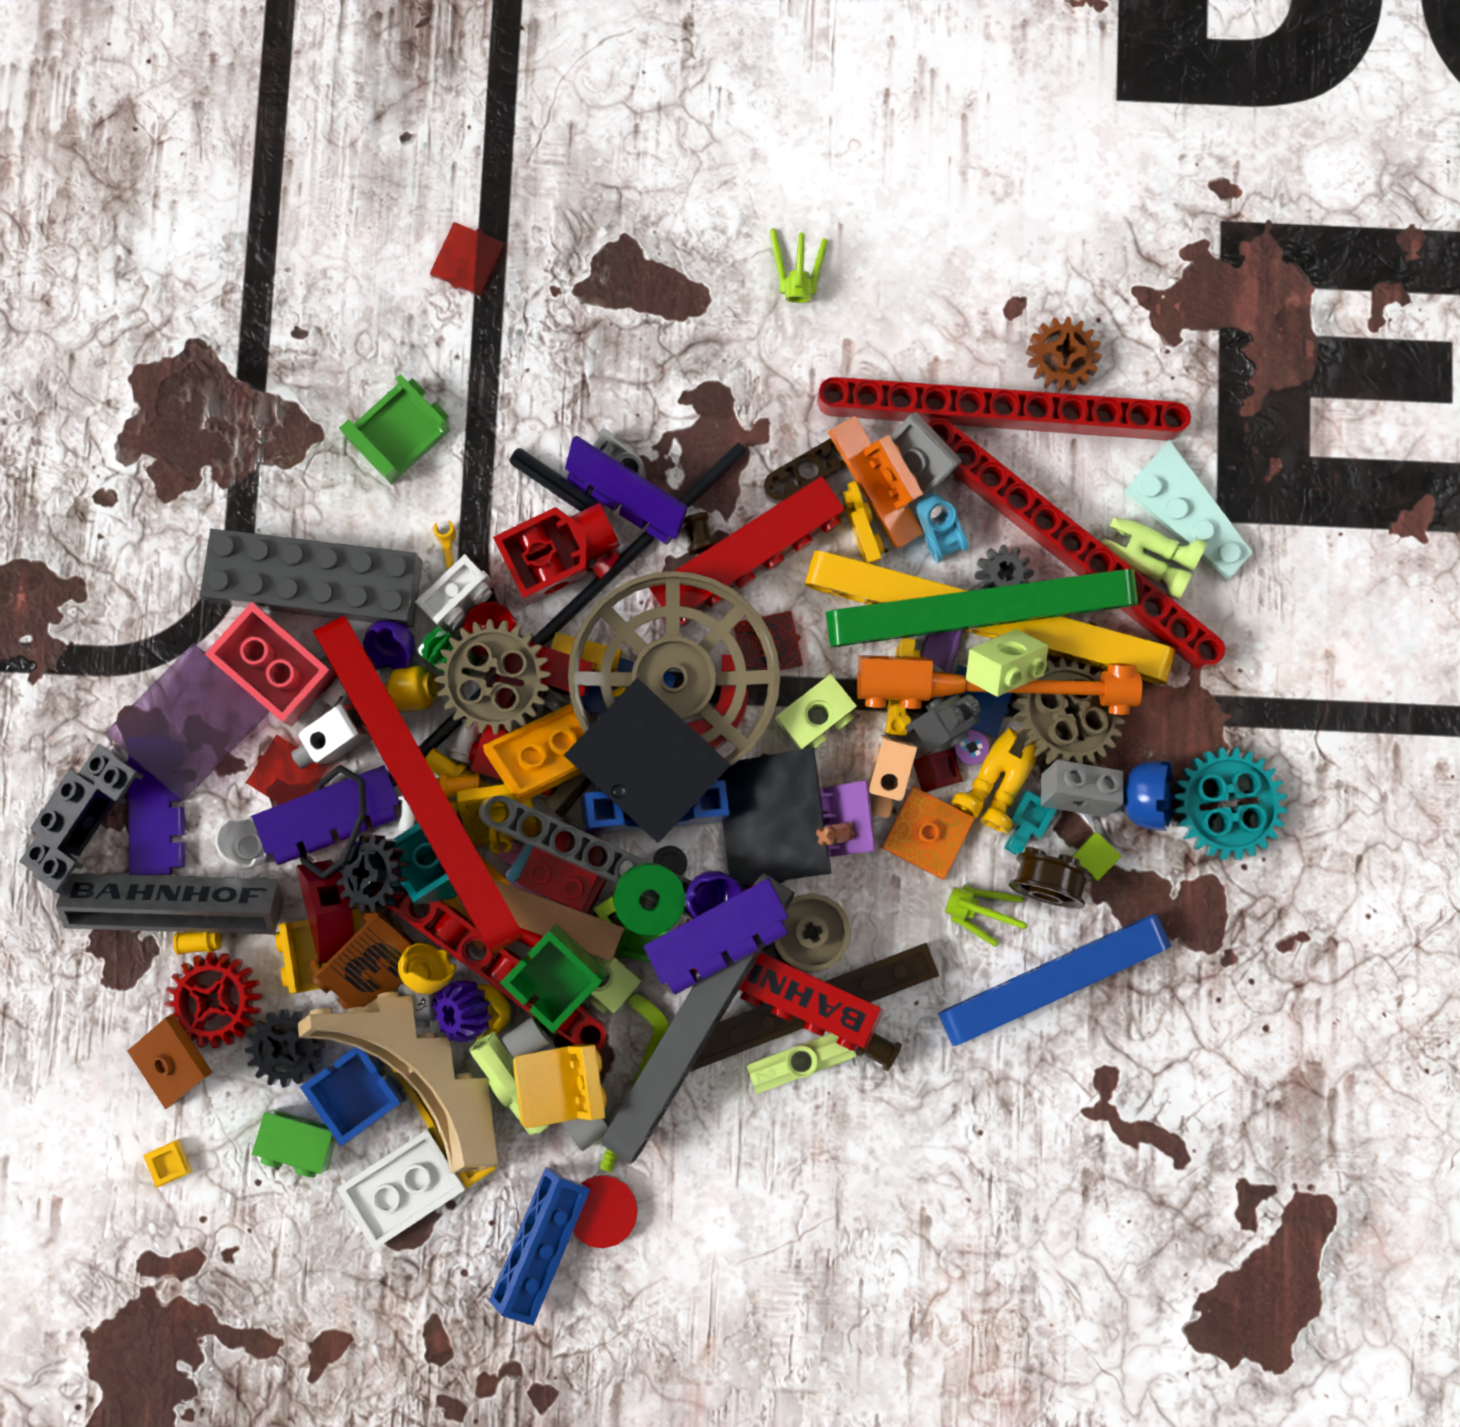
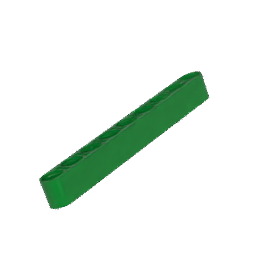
M1125 569L827 611L825 615L830 647H842L1125 608L1138 605L1139 602L1134 569Z

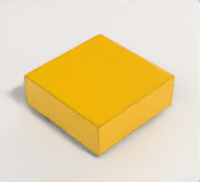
M180 1139L143 1155L156 1188L193 1172Z

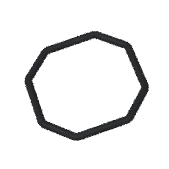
M342 765L337 766L322 778L314 790L322 789L339 773L358 783L359 815L342 857L323 871L307 859L303 842L299 843L302 855L300 857L301 863L322 879L328 878L346 864L367 813L364 779Z

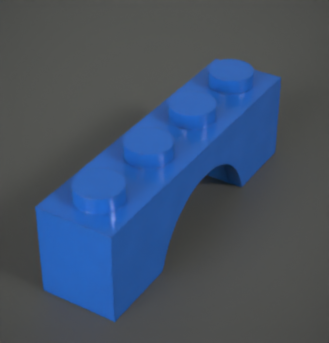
M725 780L716 781L698 800V805L694 808L692 807L674 827L718 823L729 816ZM602 791L585 793L580 800L584 832L590 835L643 830Z

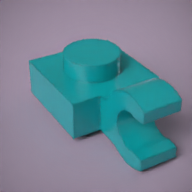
M1028 790L1025 791L1010 817L1016 829L1008 838L1004 849L1017 855V853L1023 851L1031 835L1037 839L1042 838L1057 809L1041 807V798Z

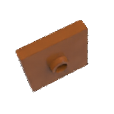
M174 1014L164 1018L127 1050L165 1109L176 1104L213 1073Z

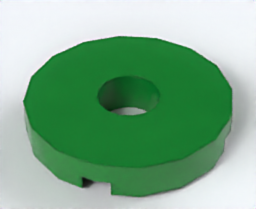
M645 862L632 866L620 876L613 893V905L617 917L627 929L639 935L654 936L666 932L678 922L685 907L686 895L682 882L671 869L660 864ZM647 890H654L658 892V902L650 908L642 907L639 902L641 894Z

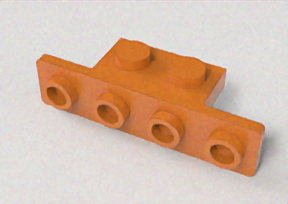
M856 416L831 428L828 431L830 438L893 546L898 549L922 535L923 530L907 503L923 495V492L919 487L917 478L910 472L903 460L899 447L893 443L889 434L872 444Z

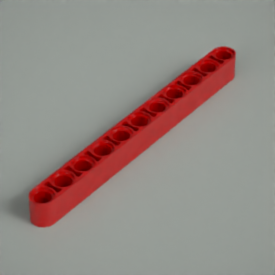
M830 377L824 380L820 385L817 398L820 411L825 415L851 418L856 416L862 419L904 422L911 413L916 411L926 423L936 418H942L958 426L1164 441L1178 438L1191 421V413L1188 407L1183 403L1173 401ZM829 391H836L841 395L842 399L839 402L832 403L826 400L824 395ZM868 393L875 398L876 402L872 405H865L859 401L858 397L861 394ZM903 396L909 401V405L903 408L897 407L893 403L892 398ZM931 398L941 401L943 408L933 410L928 407L926 400ZM971 401L975 404L977 411L966 412L962 409L960 403ZM997 403L1007 405L1010 409V414H999L995 410L994 405ZM1034 405L1040 407L1044 412V416L1034 417L1030 414L1028 407ZM1062 409H1073L1077 413L1078 419H1067ZM1097 411H1106L1111 417V422H1102L1097 417ZM1131 413L1142 415L1145 425L1134 423L1131 419ZM1165 416L1175 417L1179 427L1169 426L1165 421Z
M936 418L927 423L934 431L940 432L945 436V443L956 454L961 452L967 453L972 459L971 464H959L951 474L1078 576L1097 573L1090 565V559L1093 558L1099 559L1104 563L1105 572L1133 569L952 423L942 418ZM987 473L995 475L999 485L994 487L986 485L982 476ZM1009 496H1021L1025 501V507H1014L1009 501ZM1036 517H1047L1051 521L1052 528L1048 530L1040 528L1037 525ZM1071 537L1075 539L1078 543V550L1070 551L1066 549L1063 544V538ZM1134 570L1139 604L1120 609L1163 644L1174 648L1175 653L1192 667L1205 670L1219 663L1223 659L1226 650L1224 642L1220 637ZM1146 601H1151L1157 605L1159 610L1158 616H1151L1145 611L1144 604ZM1173 623H1179L1184 627V638H1178L1173 634ZM1200 644L1207 645L1212 650L1211 660L1202 658L1199 653Z
M345 615L313 630L326 658L490 954L492 955L523 938L524 936Z

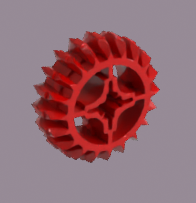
M215 952L207 953L206 961L201 955L194 956V967L189 963L181 965L185 976L174 973L171 976L173 981L178 984L177 987L166 988L168 994L174 995V1000L165 1001V1007H174L175 1013L172 1014L176 1016L184 1030H187L186 1033L192 1041L197 1037V1046L200 1048L206 1047L208 1042H210L212 1049L220 1048L222 1040L227 1046L234 1044V1035L239 1038H244L247 1035L242 1025L247 1027L255 1026V1020L249 1015L260 1014L262 1011L260 1007L253 1006V1000H261L263 994H253L252 988L259 986L260 981L258 979L248 981L247 979L252 975L253 969L247 967L240 971L243 960L236 958L230 964L231 958L228 953H222L219 960ZM213 970L223 973L222 978L216 980L211 987L199 985L195 982L203 974ZM232 981L238 989L239 1007L230 997L231 989L234 986ZM208 994H218L219 997L216 999H220V1006L210 1007L209 1003L212 1001H208ZM189 995L197 1003L194 1015H192L189 1008ZM217 1013L232 1018L229 1024L219 1030L204 1027L206 1022L212 1020Z

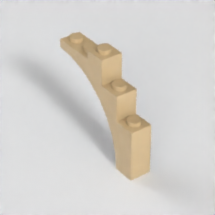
M384 992L378 994L377 999L365 1007L349 1008L344 1011L345 1013H332L330 1008L315 1009L310 1011V1014L298 1023L299 1038L328 1039L354 1046L379 1058L398 1072L419 1094L433 1116L445 1145L450 1173L483 1171L498 1164L488 1078H475L474 1073H463L454 1076L451 1041L447 1037L437 1038V1033L434 1032L416 1035L412 996L399 997V992Z

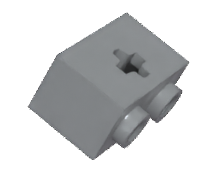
M1056 760L1041 774V807L1107 817L1123 804V771Z

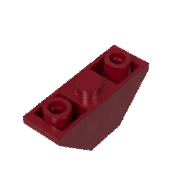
M332 860L313 862L323 871L334 864ZM303 864L297 865L296 871L318 963H327L354 936L352 908L349 907L350 899L341 898L345 887L337 885V881L343 878V874L335 871L328 878L322 879Z

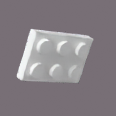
M428 1128L336 1189L371 1247L375 1250L466 1190V1187L457 1173H450L447 1156Z

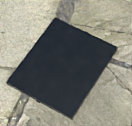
M638 678L631 683L604 713H600L597 716V721L564 754L565 758L657 843L666 836L692 807L694 808L698 805V800L731 766L727 760Z
M814 748L772 755L764 753L760 757L742 759L730 766L718 778L717 781L725 780L729 816L722 821L729 876L733 877L741 887L749 886L756 882L763 873L779 883H784L785 880L832 874L828 845L821 846L818 843L819 837L816 834L820 827L822 829L825 827Z

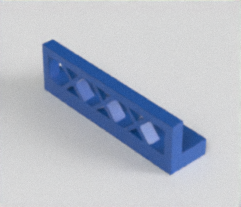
M545 1167L489 1300L501 1316L534 1326L590 1192V1188L586 1185L564 1178L555 1169Z

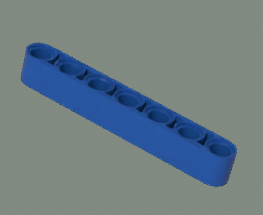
M1157 913L1152 914L940 1011L938 1016L952 1046H957L1170 948L1172 945Z

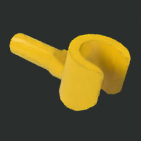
M448 521L450 530L446 534H440L437 522L433 525L434 534L442 544L446 571L454 565L452 542L456 538V531L451 521Z

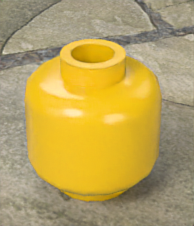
M423 666L395 669L390 674L388 682L384 685L396 708L401 713L430 708L433 701L437 699V693L439 692L438 682H435L436 676Z

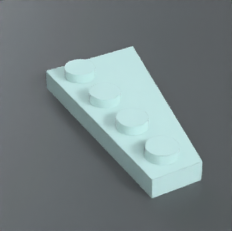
M1170 440L1165 443L1123 492L1185 545H1189L1196 539L1207 542L1201 558L1227 580L1234 575L1252 554L1246 542Z

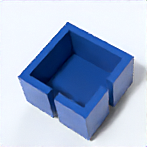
M356 1047L333 1062V1066L326 1067L300 1086L340 1146L350 1142L407 1100L390 1074L381 1075L380 1071L385 1067L380 1059Z

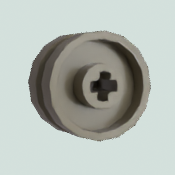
M809 893L794 897L786 910L789 918L784 920L789 934L773 942L774 948L783 961L796 969L810 972L828 969L841 960L849 947L851 929L848 916L840 904L828 896ZM807 926L816 928L817 935L814 939L805 938L803 932Z

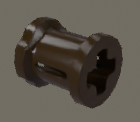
M707 512L692 514L684 519L682 528L685 529L689 542V547L687 548L689 555L701 554L717 544V541L712 539L707 523L709 516Z
M875 1031L868 1049L859 1046L856 1055L860 1057L865 1055L882 1064V1069L888 1072L896 1060L902 1044L898 1041L892 1043L876 1034Z

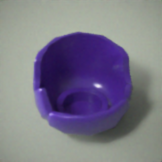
M381 620L375 622L368 628L363 640L366 654L376 662V666L379 669L383 667H390L393 670L408 668L416 651L413 633L407 626L395 621Z
M708 870L695 877L687 888L686 908L695 918L743 892V889L733 877L721 871Z

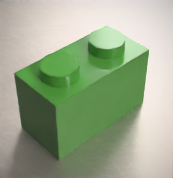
M272 1109L264 1112L251 1155L262 1157L260 1162L264 1165L281 1168L283 1163L296 1167L294 1172L299 1175L316 1177V1173L322 1174L328 1170L337 1140L326 1124Z

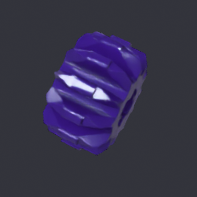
M458 980L451 982L436 993L437 1002L433 1004V1008L437 1011V1017L434 1020L439 1021L440 1033H446L449 1041L469 1042L489 1029L487 1021L492 1018L488 1011L490 1002H486L484 998L485 990L478 989L475 981L468 982L464 980L460 982Z

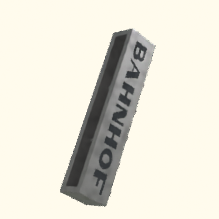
M86 872L82 874L72 873L62 887L66 892L64 895H59L56 909L63 927L69 929L276 935L283 898L278 879L114 875Z

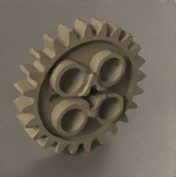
M491 619L487 620L485 630L482 629L478 622H473L474 633L470 634L468 630L461 628L460 634L463 638L461 641L452 637L448 639L454 647L453 650L441 649L440 651L447 658V662L436 663L437 668L444 670V676L435 678V682L445 683V688L439 691L437 695L448 696L450 699L443 708L450 709L455 707L457 709L453 717L455 721L463 716L467 717L465 722V728L467 729L477 722L478 731L481 734L485 732L488 725H491L494 735L499 734L501 724H504L506 730L511 732L513 731L514 720L520 725L525 726L526 719L524 714L537 716V712L532 705L534 703L543 705L546 702L539 696V692L550 690L549 686L542 683V678L551 676V672L541 671V666L546 664L549 659L538 658L536 655L543 646L535 645L531 647L529 645L534 636L531 633L523 638L519 637L521 633V626L519 625L514 627L511 632H508V621L504 620L501 622L499 629L495 628V624ZM477 646H483L488 652V660L482 666L475 665L471 659L472 650ZM513 653L519 654L523 659V667L516 674L509 672L505 666L507 657ZM494 667H496V674L521 679L524 681V685L517 686L505 682H495L492 687L490 686L489 679L465 675L462 670L470 668L482 672H492ZM471 680L477 682L481 688L479 698L474 701L469 700L464 694V686ZM504 688L511 689L516 695L515 704L510 708L503 707L498 701V695Z
M1060 658L1055 665L1048 660L1044 676L1036 680L1099 681L1102 671L1097 672L1093 676L1090 674L1089 663L1082 669H1079L1077 659L1072 660L1067 666L1065 660ZM1015 693L1019 699L1012 704V707L1020 710V712L1012 719L1023 724L1016 733L1027 734L1029 737L1023 744L1025 747L1032 744L1036 746L1033 756L1037 757L1042 752L1047 754V765L1055 759L1092 765L1095 763V759L1100 761L1106 757V752L1109 753L1116 747L1113 741L1122 736V733L1116 728L1122 726L1125 721L1116 717L1117 714L1108 713L1109 706L1101 705L1099 695H1081V698H1078L1075 695ZM1041 698L1049 701L1051 709L1044 706ZM1085 719L1092 721L1095 730L1088 727ZM1055 729L1060 730L1064 734L1065 740L1060 739L1056 735Z

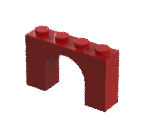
M530 642L529 645H530L531 647H533V646L539 645V644ZM543 646L536 655L538 658L549 659L546 664L541 666V671L551 672V676L542 678V683L569 692L568 671L570 655ZM513 653L507 657L505 661L507 670L516 674L522 669L523 659L519 654ZM581 658L579 671H596L597 663ZM499 675L495 676L492 687L495 682H505L517 686L524 685V681L521 679ZM580 686V695L587 697L590 686ZM504 688L498 695V701L505 708L512 707L516 695L511 689ZM501 724L499 734L496 735L493 734L491 725H488L485 732L482 733L480 741L473 743L468 759L473 762L470 770L502 780L484 753L483 745L510 733L506 730L504 724ZM558 785L542 792L541 794L551 796L557 789Z

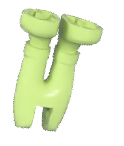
M1113 517L1109 527L1131 539L1126 548L1107 539H1102L1101 543L1138 573L1150 576L1158 582L1161 579L1168 586L1170 597L1180 600L1192 574L1182 569L1170 567L1168 563L1145 554L1143 550L1147 549L1162 555V557L1168 560L1172 559L1183 567L1194 571L1206 548L1207 542L1196 539L1189 545H1178L1179 541L1172 538L1169 539L1151 527L1133 520Z

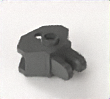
M963 693L956 694L948 700L945 697H938L925 706L928 710L927 713L905 726V729L908 733L915 730L925 746L920 750L923 757L946 743H949L952 748L969 737L966 732L967 730L980 723L977 714L980 712V704L970 694L964 696Z

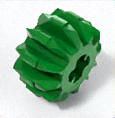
M435 627L422 640L423 643L418 648L420 656L444 674V670L437 668L436 663L447 662V658L440 651L441 649L452 651L454 647L448 639L455 637L443 628ZM472 652V662L477 665L479 663L478 657ZM470 668L462 670L465 675H471L475 671Z

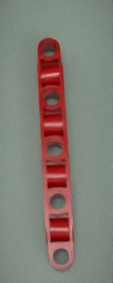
M400 884L404 895H395L396 905L394 907H386L534 1016L529 1010L536 1002L528 1000L523 1006L500 984L522 960L521 957L505 947L492 955L487 949L486 956L481 960L473 958L469 952L471 942L474 940L483 942L473 922L444 900L429 902L430 911L428 915L424 918L417 916L413 911L414 902L402 884ZM581 1003L556 1029L555 1033L566 1038L574 1045L589 1044L583 1040L581 1031L588 1025L595 1026L601 1033V1039L594 1043L598 1051L606 1041L608 1030L604 1022L587 1010Z

